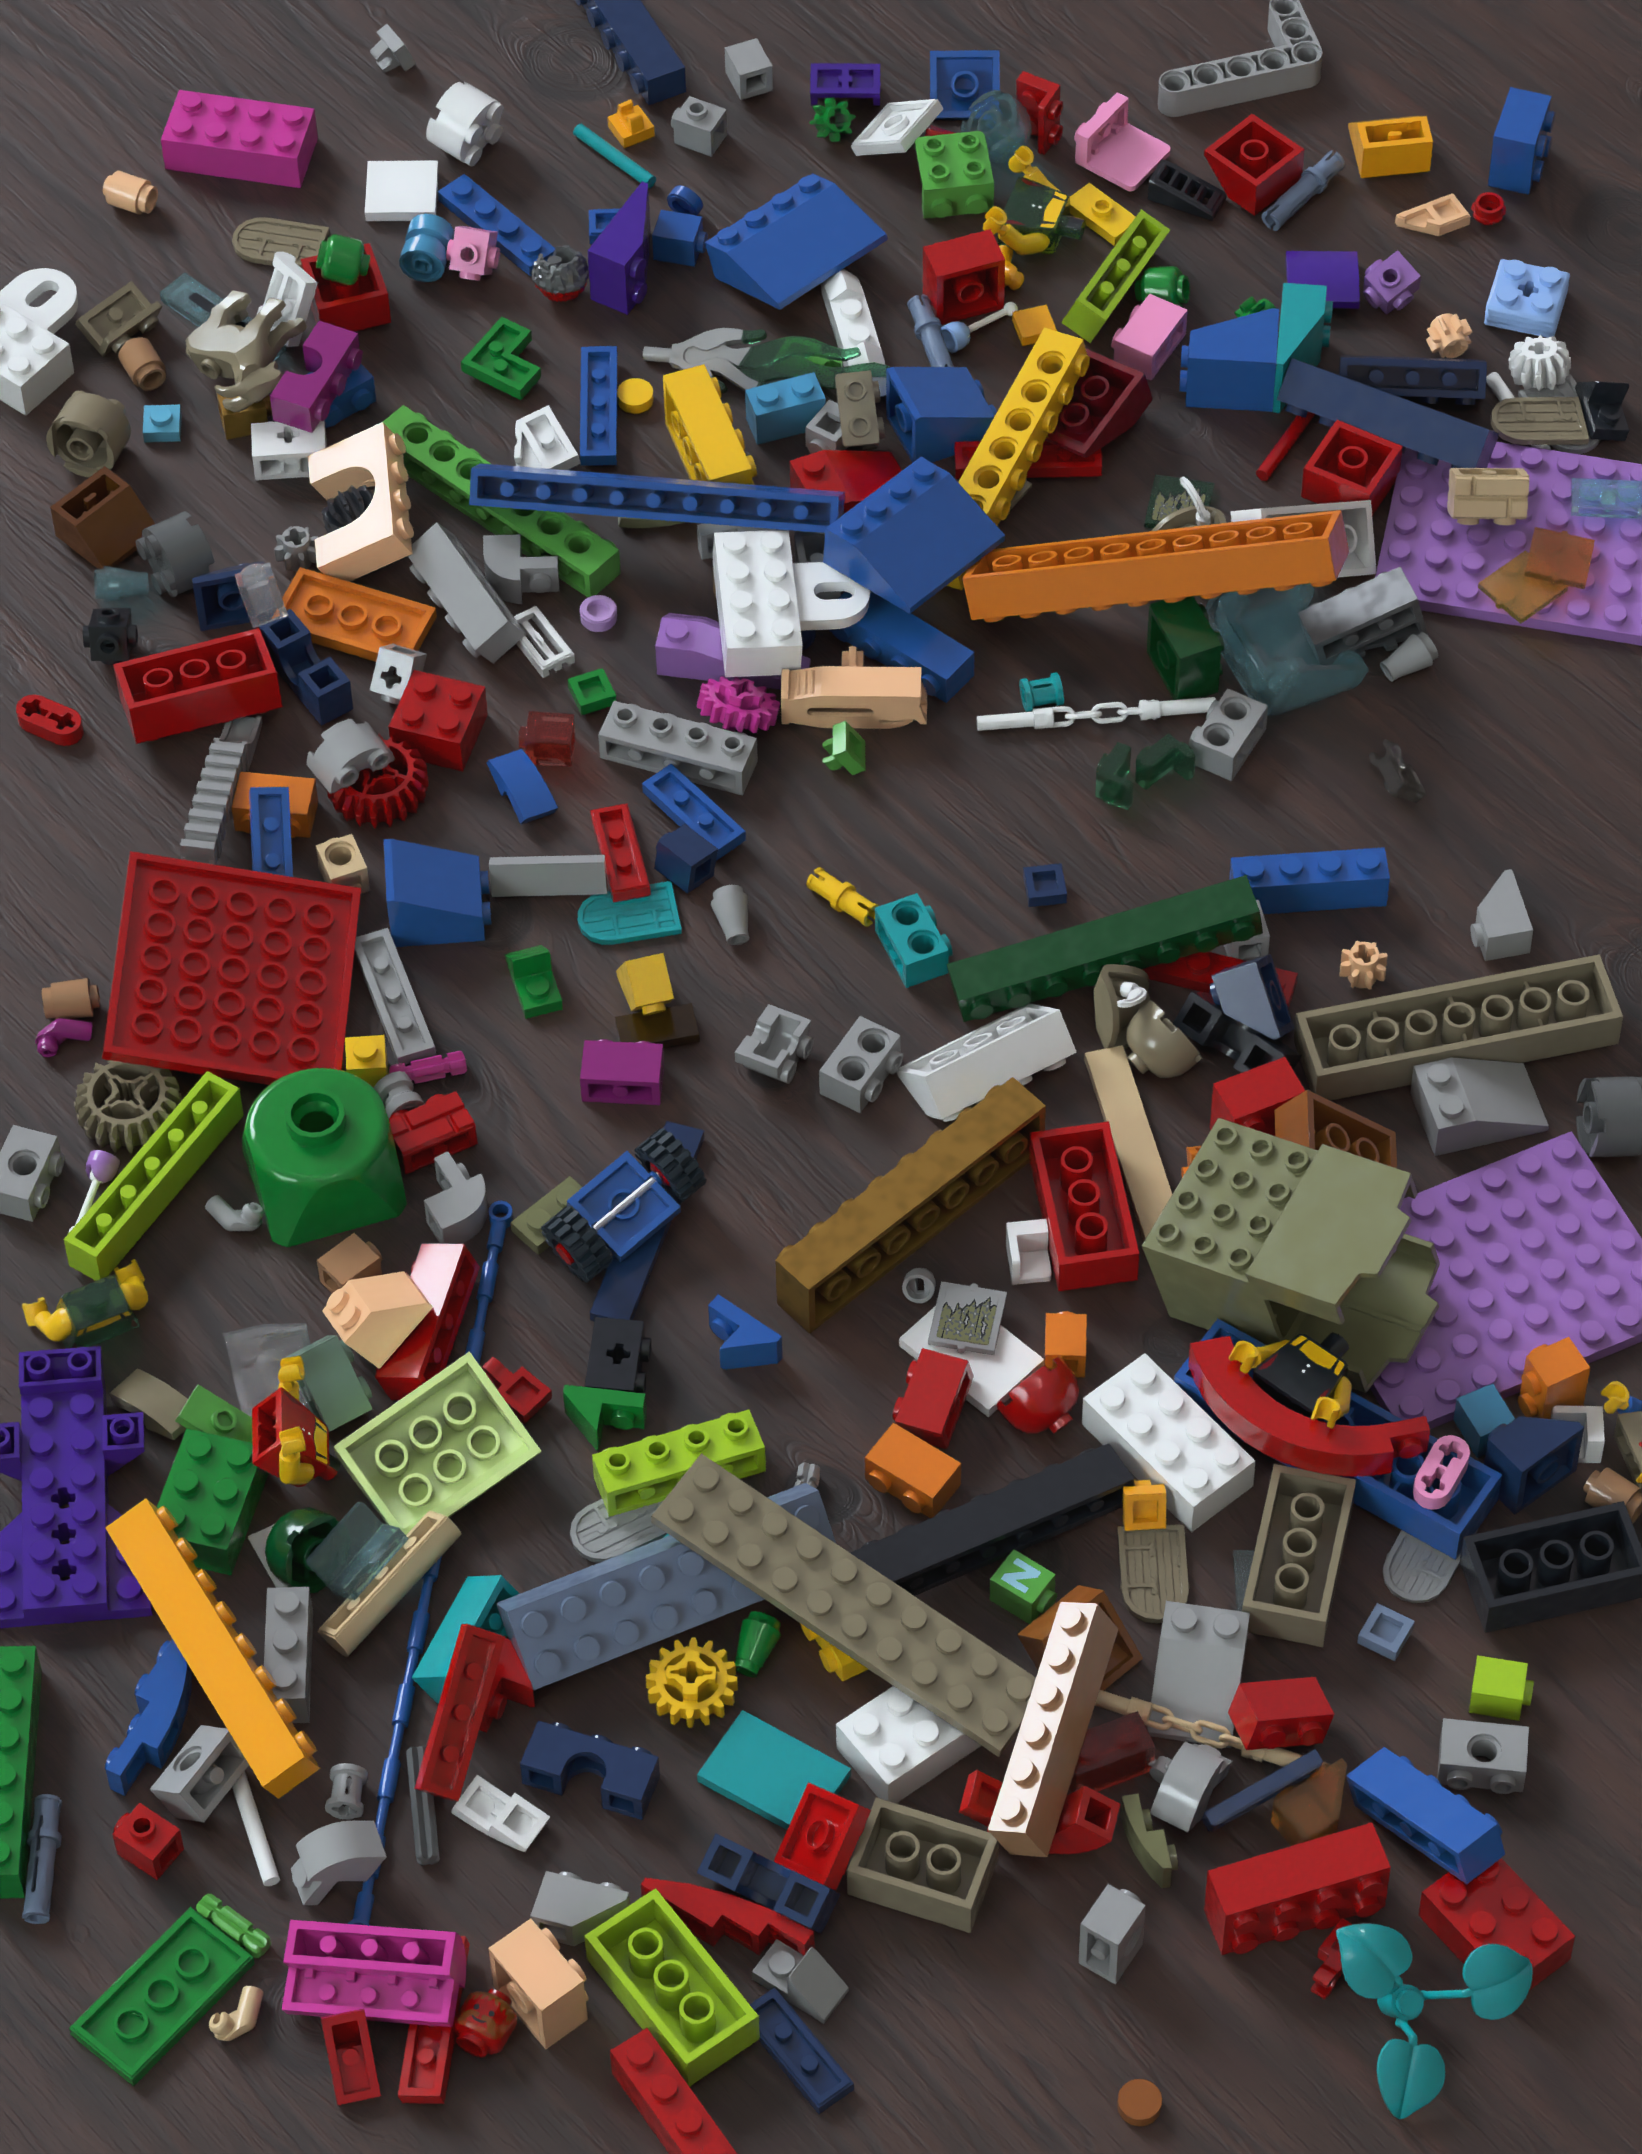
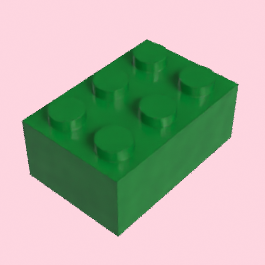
M186 1428L157 1508L164 1505L178 1523V1526L173 1530L179 1539L184 1537L196 1552L198 1557L193 1562L197 1568L232 1576L269 1473L252 1464V1443Z

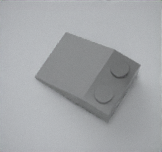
M1451 1057L1413 1066L1410 1094L1434 1156L1540 1133L1549 1129L1524 1063Z
M1166 1601L1151 1703L1171 1710L1174 1717L1194 1723L1198 1720H1205L1224 1726L1233 1736L1234 1724L1228 1714V1710L1242 1679L1250 1613ZM1152 1710L1149 1720L1164 1724L1162 1717L1167 1715ZM1149 1726L1147 1728V1736L1199 1743L1191 1737L1190 1733L1170 1727L1167 1730H1159ZM1200 1726L1203 1732L1198 1734L1199 1736L1221 1742L1219 1736L1224 1733Z

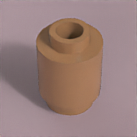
M139 337L129 339L123 344L118 358L134 385L144 391H151L161 386L166 379L165 365L151 342L147 338Z
M89 978L51 983V987L42 988V1001L46 1019L94 1017V1008L101 1007L98 985H90Z
M1606 1467L1602 1472L1595 1470L1583 1487V1491L1587 1493L1585 1502L1595 1508L1624 1501L1632 1524L1641 1515L1642 1489L1612 1469Z

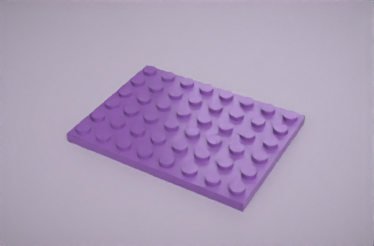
M1496 442L1487 468H1524L1530 479L1527 518L1516 519V524L1514 525L1495 524L1493 522L1494 519H1479V524L1463 525L1457 523V519H1453L1447 509L1449 471L1452 464L1439 460L1437 466L1416 459L1418 451L1406 448L1405 453H1402L1401 468L1395 482L1375 578L1383 572H1389L1401 566L1418 598L1422 611L1642 646V464Z
M1572 1131L1419 1192L1415 1199L1411 1197L1404 1198L1400 1210L1411 1219L1405 1234L1434 1243L1440 1261L1439 1268L1428 1293V1296L1438 1302L1439 1308L1408 1363L1389 1362L1370 1387L1382 1409L1402 1420L1426 1416L1429 1427L1432 1429L1454 1419L1456 1398L1492 1383L1502 1399L1519 1393L1526 1356L1540 1345L1546 1344L1549 1346L1570 1337L1585 1361L1589 1364L1642 1342V1238Z

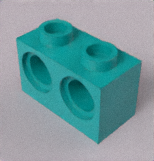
M918 893L875 908V932L905 988L948 974L947 964L949 963V957L953 955L952 946L947 935H940L936 928L937 920L930 905L924 906Z

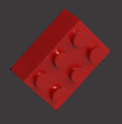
M1502 1858L1468 1884L1448 1872L1422 1891L1418 1916L1463 1964L1469 1954L1482 1945L1499 1944L1507 1946L1530 1960L1533 1968L1532 1982L1529 1989L1531 1990L1571 1960L1575 1935Z

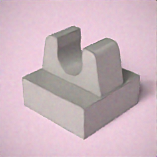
M388 24L377 31L381 40L370 50V53L376 59V63L383 72H388L399 65L406 72L416 64L405 44Z

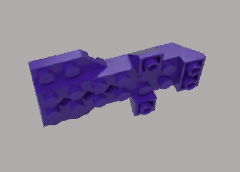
M101 1346L19 1352L21 1427L19 1422L0 1423V1473L22 1481V1512L0 1532V1628L153 1616L151 1602L105 1528L122 1516V1514L109 1505L108 1476L145 1452L144 1413L107 1415ZM69 1504L68 1508H60L62 1505ZM64 1540L70 1541L68 1544H60ZM70 1576L69 1580H61L62 1577Z

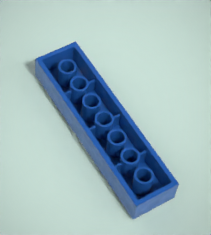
M1218 1318L1201 1340L1230 1336L1234 1347L1238 1341L1250 1342L1255 1347L1266 1346V1344ZM1188 1357L1175 1374L1174 1382L1222 1429L1243 1441L1214 1414L1202 1397L1188 1366ZM1251 1368V1370H1250L1249 1373H1248L1252 1379H1253V1370H1254L1255 1368ZM1351 1392L1350 1410L1346 1415L1336 1420L1335 1424L1370 1426L1401 1421L1402 1419ZM1431 1435L1429 1436L1427 1452H1422L1412 1458H1393L1392 1472L1389 1474L1339 1476L1356 1480L1354 1504L1455 1560L1461 1553L1463 1537L1475 1534L1498 1501L1502 1479L1501 1473L1469 1457L1467 1470L1449 1502L1440 1509L1430 1510L1423 1508L1415 1501L1413 1488L1419 1469L1434 1443L1438 1440ZM1450 1452L1448 1456H1444L1443 1465L1447 1467L1453 1457L1457 1458V1454ZM1280 1462V1463H1282V1464H1284V1465H1286V1466H1288V1467L1297 1468V1467H1294V1466L1285 1464V1463H1283V1462ZM1436 1478L1432 1486L1426 1487L1425 1491L1433 1493L1435 1489H1439L1440 1479Z

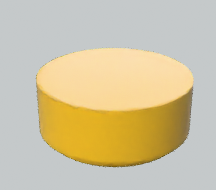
M631 378L622 382L617 389L619 407L623 411L632 414L647 411L654 401L651 384L640 378Z

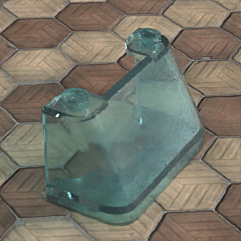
M1311 583L1296 585L1294 588L1285 591H1276L1274 587L1263 588L1248 595H1239L1237 591L1227 592L1216 598L1209 599L1205 607L1210 626L1213 631L1218 630L1223 638L1225 646L1224 652H1221L1223 658L1246 695L1268 705L1267 716L1281 715L1356 688L1369 671L1361 656L1354 651L1341 652L1333 664H1319L1304 635L1298 612L1307 609L1314 596V587L1311 586Z

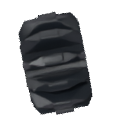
M351 485L347 491H338V496L328 499V506L321 511L327 533L340 529L359 518L370 505L375 493L374 490H369L366 485L360 486L357 489Z

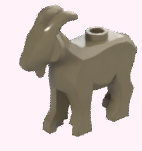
M232 290L223 301L212 308L208 320L195 329L185 340L186 354L201 373L211 379H217L218 376L235 378V385L215 386L216 393L226 397L222 403L224 408L229 411H243L253 403L260 402L275 389L283 373L277 370L278 363L273 362V360L290 338L301 334L307 328L304 319L297 318L294 321L281 322L270 332L274 322L282 317L281 311L286 306L283 300L269 298L256 317L245 327L235 325V323L241 322L249 316L246 308L251 303V298L248 293Z

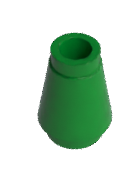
M757 1611L750 1612L748 1619L742 1620L735 1657L736 1672L747 1677H757L759 1670H761L782 1636L779 1632L781 1627L780 1621L768 1614Z

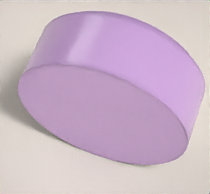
M590 596L580 605V621L590 631H607L617 621V606L607 596Z

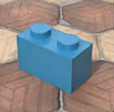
M814 372L745 390L746 420L757 445L805 433V427L826 404L825 395Z

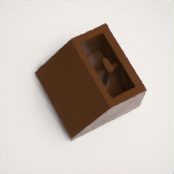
M106 466L50 507L55 536L104 574L137 551L136 540L142 538L143 529L156 524L131 486Z

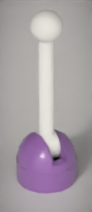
M102 1150L90 1152L85 1170L92 1183L76 1224L91 1208L99 1184L109 1182L115 1177L120 1166V1160L113 1154Z

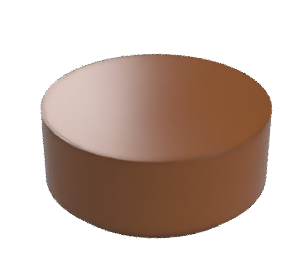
M1131 2080L1124 2084L1119 2091L1118 2112L1121 2118L1131 2125H1149L1161 2113V2092L1154 2083L1148 2080Z

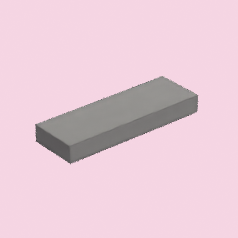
M605 855L490 857L489 860L492 897L607 894L608 882Z

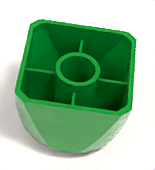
M311 1068L279 1078L266 1087L255 1099L247 1115L242 1137V1151L260 1206L264 1210V1218L273 1242L288 1248L400 1216L407 1205L395 1143L383 1101L378 1092L369 1083L346 1071L332 1068Z

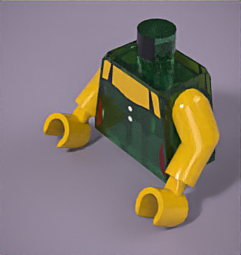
M1020 146L1008 162L1011 171L1014 173L1023 172L1025 175L1018 177L1004 210L993 206L985 214L987 220L983 223V230L991 229L993 235L998 233V245H1007L1019 255L1024 256L1034 253L1052 254L1056 252L1062 236L1081 240L1086 220L1069 216L1070 197L1056 188L1038 167L1030 165L1034 160V154L1027 146Z
M133 1259L131 1264L123 1268H114L116 1276H107L60 1296L57 1308L53 1314L49 1312L44 1297L38 1298V1302L23 1303L22 1308L27 1325L36 1326L52 1341H62L65 1348L90 1347L140 1327L134 1310H140L146 1306L148 1294L143 1283L145 1278L137 1261Z

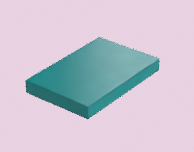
M742 1710L698 1772L697 1782L787 1830L808 1782L838 1795L851 1777V1768Z

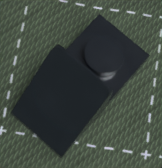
M1577 382L1575 390L1580 400L1591 439L1626 440L1630 430L1621 404L1629 389V383Z

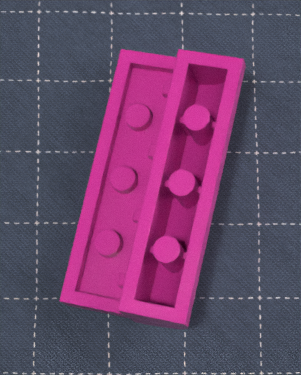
M290 1920L283 1963L289 1967L282 2004V2011L285 2013L325 2017L364 2008L366 2020L453 2027L459 1988H465L466 1953L462 1938L458 1933Z

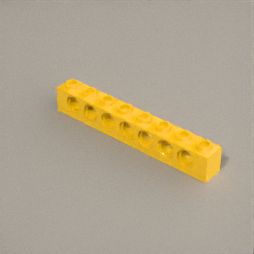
M1044 327L958 482L997 526L1001 520H1005L1008 516L1011 501L1016 491H1021L1024 487L1027 471L1032 462L1038 461L1042 452L1043 442L1048 433L1054 432L1058 423L1059 413L1064 405L1070 403L1074 393V386L1079 377H1083L1088 370L1090 358L1086 352L1084 339ZM967 570L947 586L963 590L962 578Z

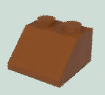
M1081 1585L1076 1586L1017 1634L1035 1667L1039 1670L1060 1602L1097 1603L1118 1627L1117 1636L1100 1690L1104 1691L1143 1659L1105 1591Z

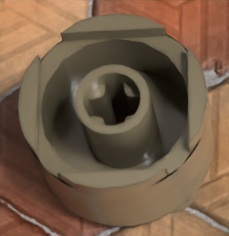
M79 390L75 391L66 401L47 432L46 442L50 453L54 458L58 454L65 461L63 466L80 476L91 477L104 466L111 470L131 437V426L125 415V406L116 399L108 400L96 394Z

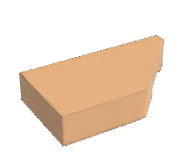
M1451 193L1396 214L1395 224L1401 228L1441 236L1470 225L1471 216L1456 196Z

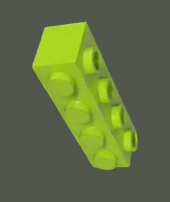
M750 1410L727 1413L714 1420L700 1424H689L676 1431L658 1436H648L638 1442L620 1447H609L602 1452L592 1454L594 1480L603 1499L608 1516L611 1517L663 1501L700 1454H703L739 1479L766 1472L765 1446Z

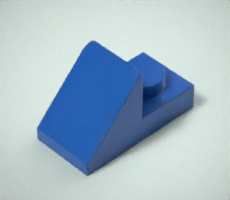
M719 1294L708 1304L709 1327L718 1338L725 1341L719 1350L720 1368L726 1370L778 1364L783 1358L781 1335Z

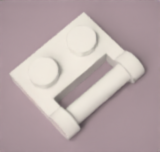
M280 251L274 255L272 265L275 268L263 306L269 298L283 300L286 306L281 311L282 317L274 322L270 332L281 322H288V320L294 321L297 318H302L306 323L318 284L317 281L295 263L296 258L293 255ZM263 306L259 307L257 314L260 312ZM302 333L290 338L285 345L287 347L299 346Z

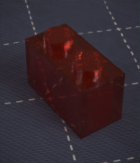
M1138 1711L1087 1730L1069 1786L1072 1793L1083 1786L1100 1791L1150 1771L1152 1767L1149 1763L1154 1761L1155 1745Z

